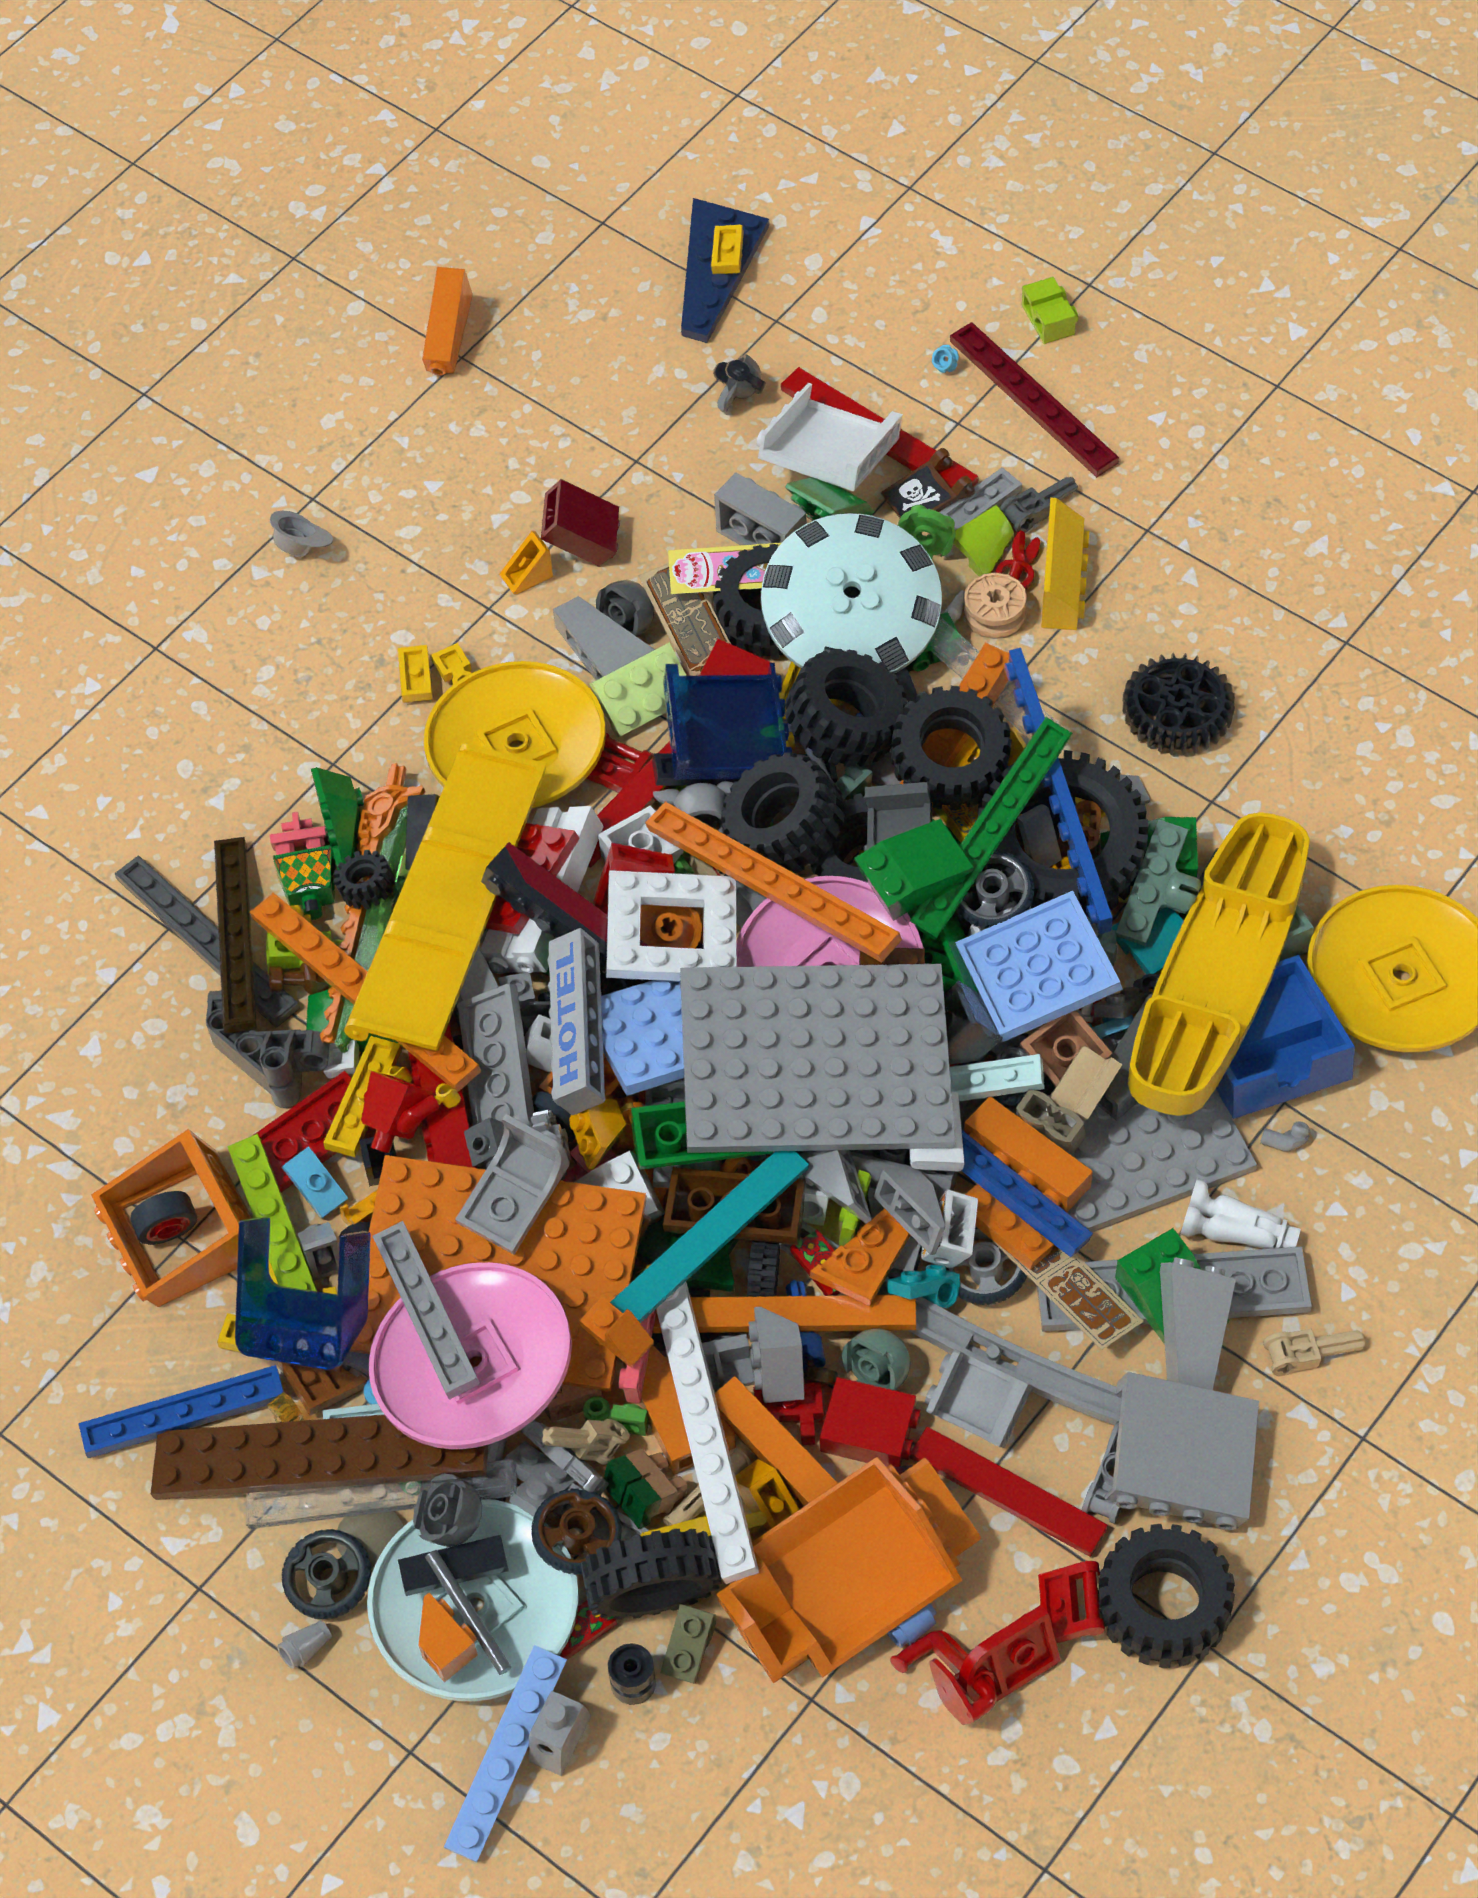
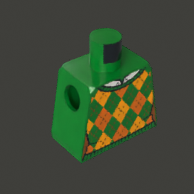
M331 845L274 855L273 860L277 876L289 906L299 905L302 907L304 915H311V920L319 919L323 915L322 906L332 904L335 899L334 872L336 865Z

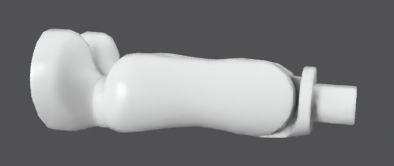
M1197 1178L1180 1235L1190 1237L1202 1234L1212 1241L1240 1243L1262 1249L1296 1247L1301 1229L1286 1225L1288 1221L1286 1219H1283L1281 1224L1280 1217L1249 1206L1233 1197L1220 1195L1213 1199L1209 1196L1207 1183Z

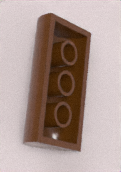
M673 1167L663 1222L664 1232L685 1234L750 1174ZM797 1179L733 1239L798 1245L804 1213L805 1179Z

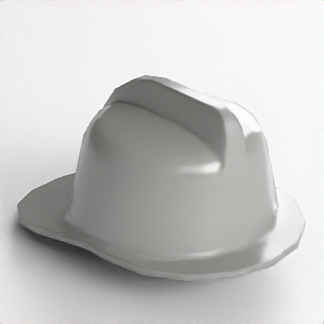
M284 510L271 514L270 523L274 528L273 540L275 545L294 557L305 556L312 547H325L333 542V537L329 532L311 523L300 514Z

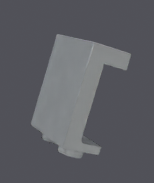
M954 1349L952 1355L947 1353L941 1363L939 1372L943 1374L938 1385L933 1384L928 1391L925 1403L928 1404L926 1412L963 1428L998 1447L1005 1448L1033 1385Z

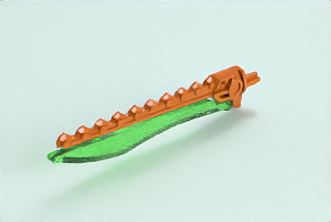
M397 763L391 764V768L388 770L386 786L378 787L376 791L365 796L358 829L357 841L359 843L356 845L358 851L362 852L361 855H364V850H370L371 854L374 850L379 852L380 855L383 854L394 874L395 885H392L394 890L392 893L386 892L388 898L386 900L380 898L379 905L375 906L374 903H370V908L364 909L363 905H361L360 909H355L353 905L350 907L346 904L344 907L346 913L350 914V916L340 927L342 934L346 935V937L338 947L367 971L370 968L392 914L395 887L406 848L408 796L424 795L425 793L422 785L418 787H404L407 769L405 766L399 767ZM373 875L360 879L356 884L369 880ZM331 987L328 992L330 998L333 999V1003L324 1011L327 1021L329 1020V1024L320 1033L322 1042L335 1043L340 1052L345 1053L348 1051L347 1045L351 1038L345 1034L344 1028L354 1005L335 988Z

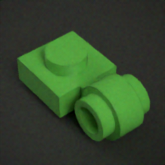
M592 1397L584 1404L585 1421L612 1419L622 1424L629 1434L646 1436L649 1425L647 1410L642 1409L638 1405L629 1403L623 1406L613 1405V1409H611L609 1402L603 1397Z

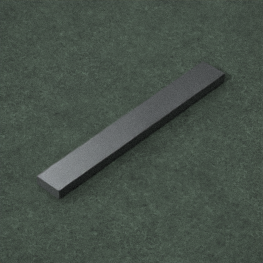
M139 855L115 873L116 879L220 975L218 928ZM253 962L256 1010L277 1028L300 1009L299 1003L284 989L282 991L270 992L269 975Z

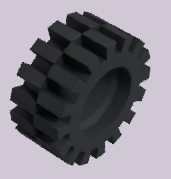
M364 850V855H361L359 851L354 852V858L351 859L348 855L345 858L346 864L342 862L338 864L339 870L334 872V883L348 906L351 907L353 905L355 909H360L361 905H363L364 909L370 908V903H374L377 906L380 904V898L383 900L388 898L386 892H393L394 888L392 885H395V878L383 854L380 855L375 850L372 854L370 850ZM373 875L369 880L356 884L360 879Z
M752 1241L748 1266L747 1297L777 1295L780 1243Z

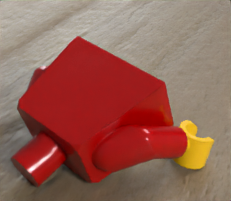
M391 1066L387 1074L371 1071L367 1091L364 1093V1107L361 1117L362 1124L376 1129L371 1148L390 1153L395 1136L406 1139L413 1138L424 1118L437 1111L441 1103L447 1108L456 1106L461 1100L460 1095L449 1084L442 1083L436 1088V1096H433L432 1091L410 1083L413 1076L406 1067Z

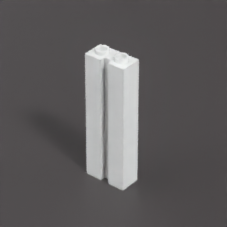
M591 806L569 807L568 812H562L559 807L538 808L532 824L574 830L580 838L556 876L578 893L598 842V834L603 829V824ZM529 919L520 935L489 929L480 950L492 973L547 972L549 967L547 961L549 941L556 939V937L550 933L543 932L536 925V922Z

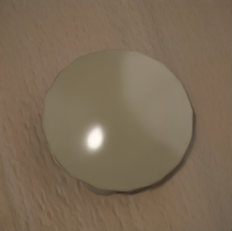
M368 1504L359 1506L347 1513L337 1530L352 1535L362 1544L369 1556L371 1572H373L382 1551L395 1534L403 1528V1523L397 1514L386 1506ZM337 1543L338 1551L343 1556L347 1547Z

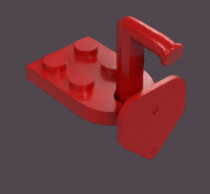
M1041 1605L978 1644L969 1654L948 1633L936 1630L928 1633L903 1649L899 1654L890 1658L892 1666L897 1671L906 1673L909 1665L930 1651H933L955 1673L953 1676L937 1658L929 1662L940 1699L948 1711L962 1725L973 1723L994 1708L997 1701L1061 1661L1049 1613ZM965 1695H967L974 1702L970 1704Z

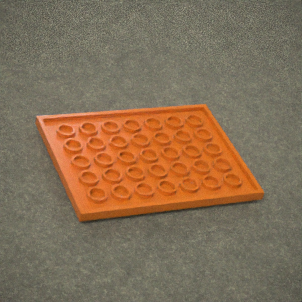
M385 1155L344 1349L350 1352L370 1354L375 1334L382 1320L392 1306L401 1298L374 1241L373 1235L403 1221L429 1276L463 1264L490 1262L519 1268L546 1284L559 1300L567 1316L571 1331L572 1350L570 1363L562 1384L611 1392L617 1356L579 1325V1320L601 1297L611 1302L631 1283L647 1201L646 1193L559 1181L518 1250L513 1255L459 1225L455 1220L486 1171L485 1169ZM476 1356L469 1359L473 1368L481 1363L482 1357Z

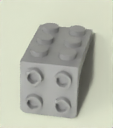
M505 1114L501 1120L504 1125V1132L498 1150L455 1220L459 1225L514 1255L570 1163L565 1153L566 1150L560 1144L562 1140L558 1136L547 1130L540 1133L532 1128L533 1124L520 1115L516 1114L513 1118Z

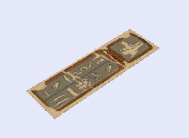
M668 563L638 576L694 686L717 638L727 643H730L720 625L705 592L671 594ZM757 699L755 705L760 703L759 699Z

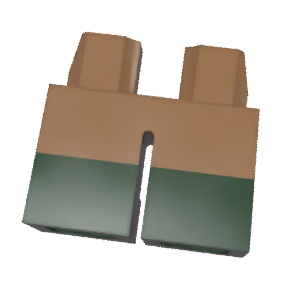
M643 1449L620 1456L608 1461L603 1478L610 1483L606 1490L618 1505L622 1504L621 1508L638 1529L649 1525L651 1518L662 1512L669 1515L672 1512L674 1503L684 1498L686 1494L687 1483L681 1476H675L670 1479L666 1478L665 1474H667L669 1465L661 1452L648 1456Z

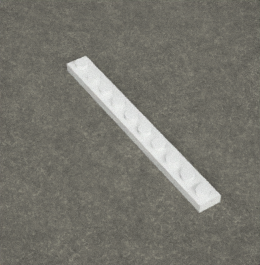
M685 1282L656 1310L721 1577L725 1584H729L757 1574L759 1569L687 1283Z

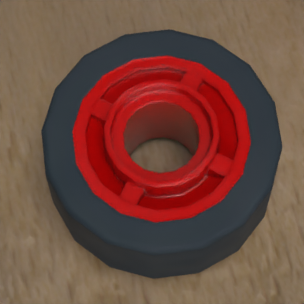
M169 1191L157 1194L140 1203L131 1212L130 1220L138 1240L142 1244L155 1245L183 1236L194 1227L198 1216L190 1196L186 1192Z

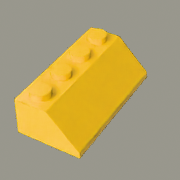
M1050 498L1041 628L1077 630L1078 618L1084 619L1085 601L1079 600V595H1085L1087 577H1081V571L1087 572L1088 554H1083L1082 550L1089 546L1090 531L1084 530L1085 518L1057 498Z

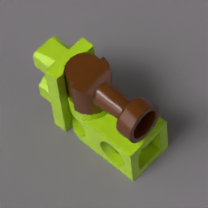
M331 931L321 932L337 946L343 941L332 939ZM267 933L266 960L270 992L282 991L284 985L303 986L304 990L312 995L332 987L270 933ZM300 968L298 971L283 972V969Z

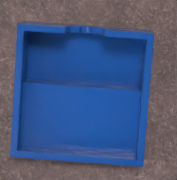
M1299 955L1278 961L1255 1018L1237 1053L1216 1087L1218 1094L1233 1119L1353 1079L1355 1046Z

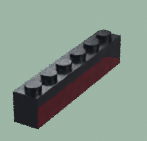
M508 842L488 864L481 882L485 884L492 894L499 895L509 902L516 912L525 914L536 922V925L543 932L550 933L556 938L578 928L583 929L599 943L600 971L606 975L608 915ZM640 940V946H648ZM611 978L613 983L620 989L639 985L645 981V979Z

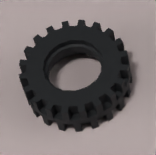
M672 1529L665 1533H661L658 1530L652 1531L650 1535L631 1536L632 1539L626 1541L617 1540L612 1542L610 1547L596 1549L597 1554H589L585 1557L586 1561L581 1562L589 1610L592 1612V1615H600L604 1619L614 1616L615 1619L632 1616L635 1619L641 1618L642 1615L646 1614L656 1615L666 1610H679L680 1604L693 1605L698 1603L697 1599L708 1598L711 1596V1591H718L720 1589L719 1585L722 1584L712 1536H708L705 1531L697 1533L696 1529H689L685 1532H680V1529Z

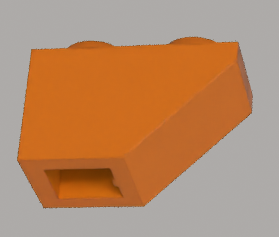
M429 1592L424 1596L418 1645L422 1658L445 1683L478 1655L474 1643L477 1638L465 1623L461 1626L457 1624L452 1618L455 1614L445 1600L441 1598L437 1601Z

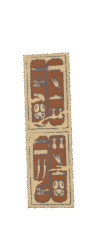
M994 1242L1101 1350L1144 1322L1077 1254L1070 1258L1057 1246L1053 1245L1051 1252L1029 1270Z

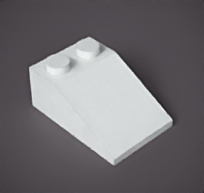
M631 1151L600 1165L574 1182L646 1193L647 1201L644 1214L652 1218V1220L665 1214L645 1169L640 1170L636 1154Z

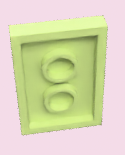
M670 642L590 683L617 738L687 702L693 689Z

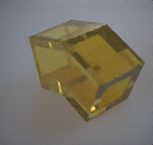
M284 1392L267 1404L276 1423L304 1421L303 1415L294 1400Z

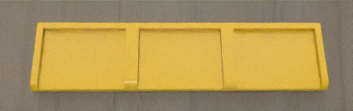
M469 743L460 746L344 1028V1032L349 1038L364 1041L368 1038L369 1033L438 1051L498 896L492 894L485 884L481 882L485 869L508 842L517 847L544 778L547 763Z

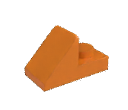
M601 1297L579 1320V1325L631 1368L654 1344V1340L629 1309L622 1313L604 1297Z

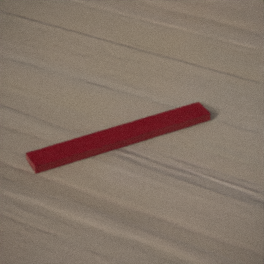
M973 322L950 335V342L1096 478L1119 464V457Z

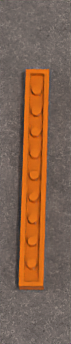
M666 801L645 822L650 832L881 963L902 941L900 932Z
M274 892L250 911L254 921L353 1005L355 1004L367 975V970ZM445 1036L442 1038L438 1051L397 1041L457 1092L481 1072L479 1064Z

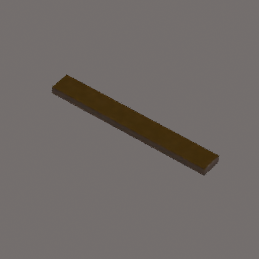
M245 837L214 841L222 1016L223 1028L226 1034L256 1030L257 1024Z

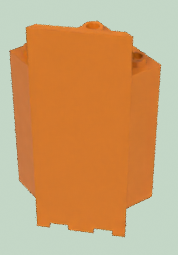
M876 1457L753 1541L752 1546L759 1573L734 1581L716 1595L719 1598L718 1602L731 1618L773 1683L808 1659L823 1678L963 1581L956 1569L960 1565L957 1556L982 1538L926 1458H923L899 1475L892 1465L886 1467Z

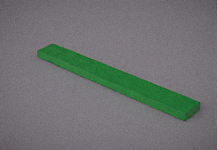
M1045 717L960 844V848L975 870L920 904L910 919V922L915 924L918 930L937 940L977 877L1072 737V732Z

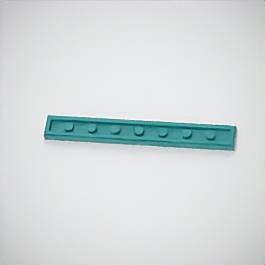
M775 1151L610 1303L622 1313L629 1309L641 1323L809 1169V1164L795 1151Z

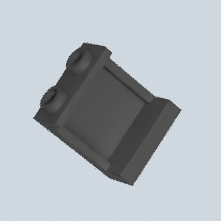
M927 782L865 787L868 824L867 845L864 846V852L882 840L932 822V798Z

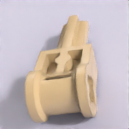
M1311 1328L1294 1332L1274 1333L1264 1339L1263 1345L1270 1352L1273 1362L1271 1366L1272 1373L1276 1376H1285L1296 1371L1318 1368L1321 1357L1362 1350L1365 1342L1364 1336L1359 1330L1314 1337Z
M605 1419L604 1421L587 1420L581 1429L545 1427L542 1431V1442L546 1446L572 1448L579 1459L597 1461L604 1465H607L608 1461L614 1459V1453L619 1446L626 1443L630 1438L628 1430L622 1424L612 1419Z

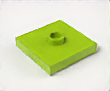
M859 1170L858 1178L867 1202L871 1175L868 1172ZM842 1207L839 1221L843 1222L839 1246H844L857 1235L861 1223L859 1218Z

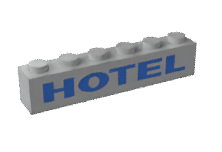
M581 928L549 941V956L547 958L550 973L548 989L551 1007L549 1009L551 1019L550 1043L552 1046L550 1066L553 1076L551 1095L553 1101L572 1116L605 1102L599 943Z

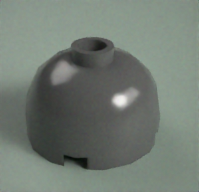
M631 580L616 581L601 589L597 594L596 609L636 637L650 627L654 617V606L645 588L639 583Z
M446 1473L436 1476L431 1480L435 1484L428 1491L422 1490L418 1496L414 1507V1527L420 1530L421 1535L419 1536L430 1543L446 1547L462 1544L474 1534L479 1526L482 1517L480 1496L472 1485L464 1479Z

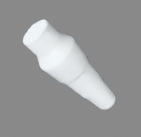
M961 590L945 610V612L949 613L953 623L961 616L964 605V590Z

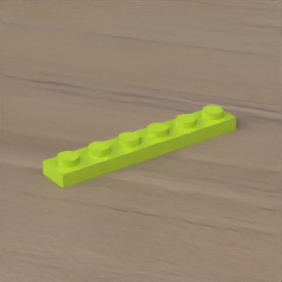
M255 1134L227 1146L291 1317H294L322 1305L323 1303L261 1138L258 1134Z

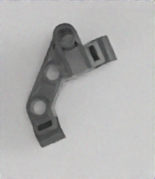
M221 990L209 991L206 1026L215 1048L269 1092L276 1106L288 1108L295 1105L301 1096L302 1072L321 1071L328 1066L330 1043L322 1042L321 1032L313 1030L301 1031L299 1029L260 1032L248 1030L225 1034Z

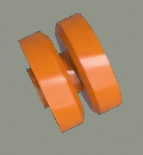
M640 906V940L653 947L696 949L701 939L702 923L699 913L694 907ZM660 928L664 929L665 934L661 932Z

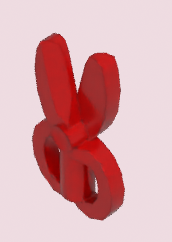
M1020 530L1014 537L1012 544L1013 560L1001 562L995 573L1003 574L1007 568H1010L1009 575L1019 581L1022 572L1025 571L1028 576L1026 580L1020 583L1025 590L1028 589L1034 581V570L1030 564L1039 553L1040 539L1035 537L1025 549V533Z

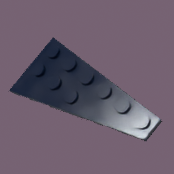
M693 198L681 336L708 343L769 228L768 218ZM742 225L744 234L740 273L712 274L711 262L715 226Z

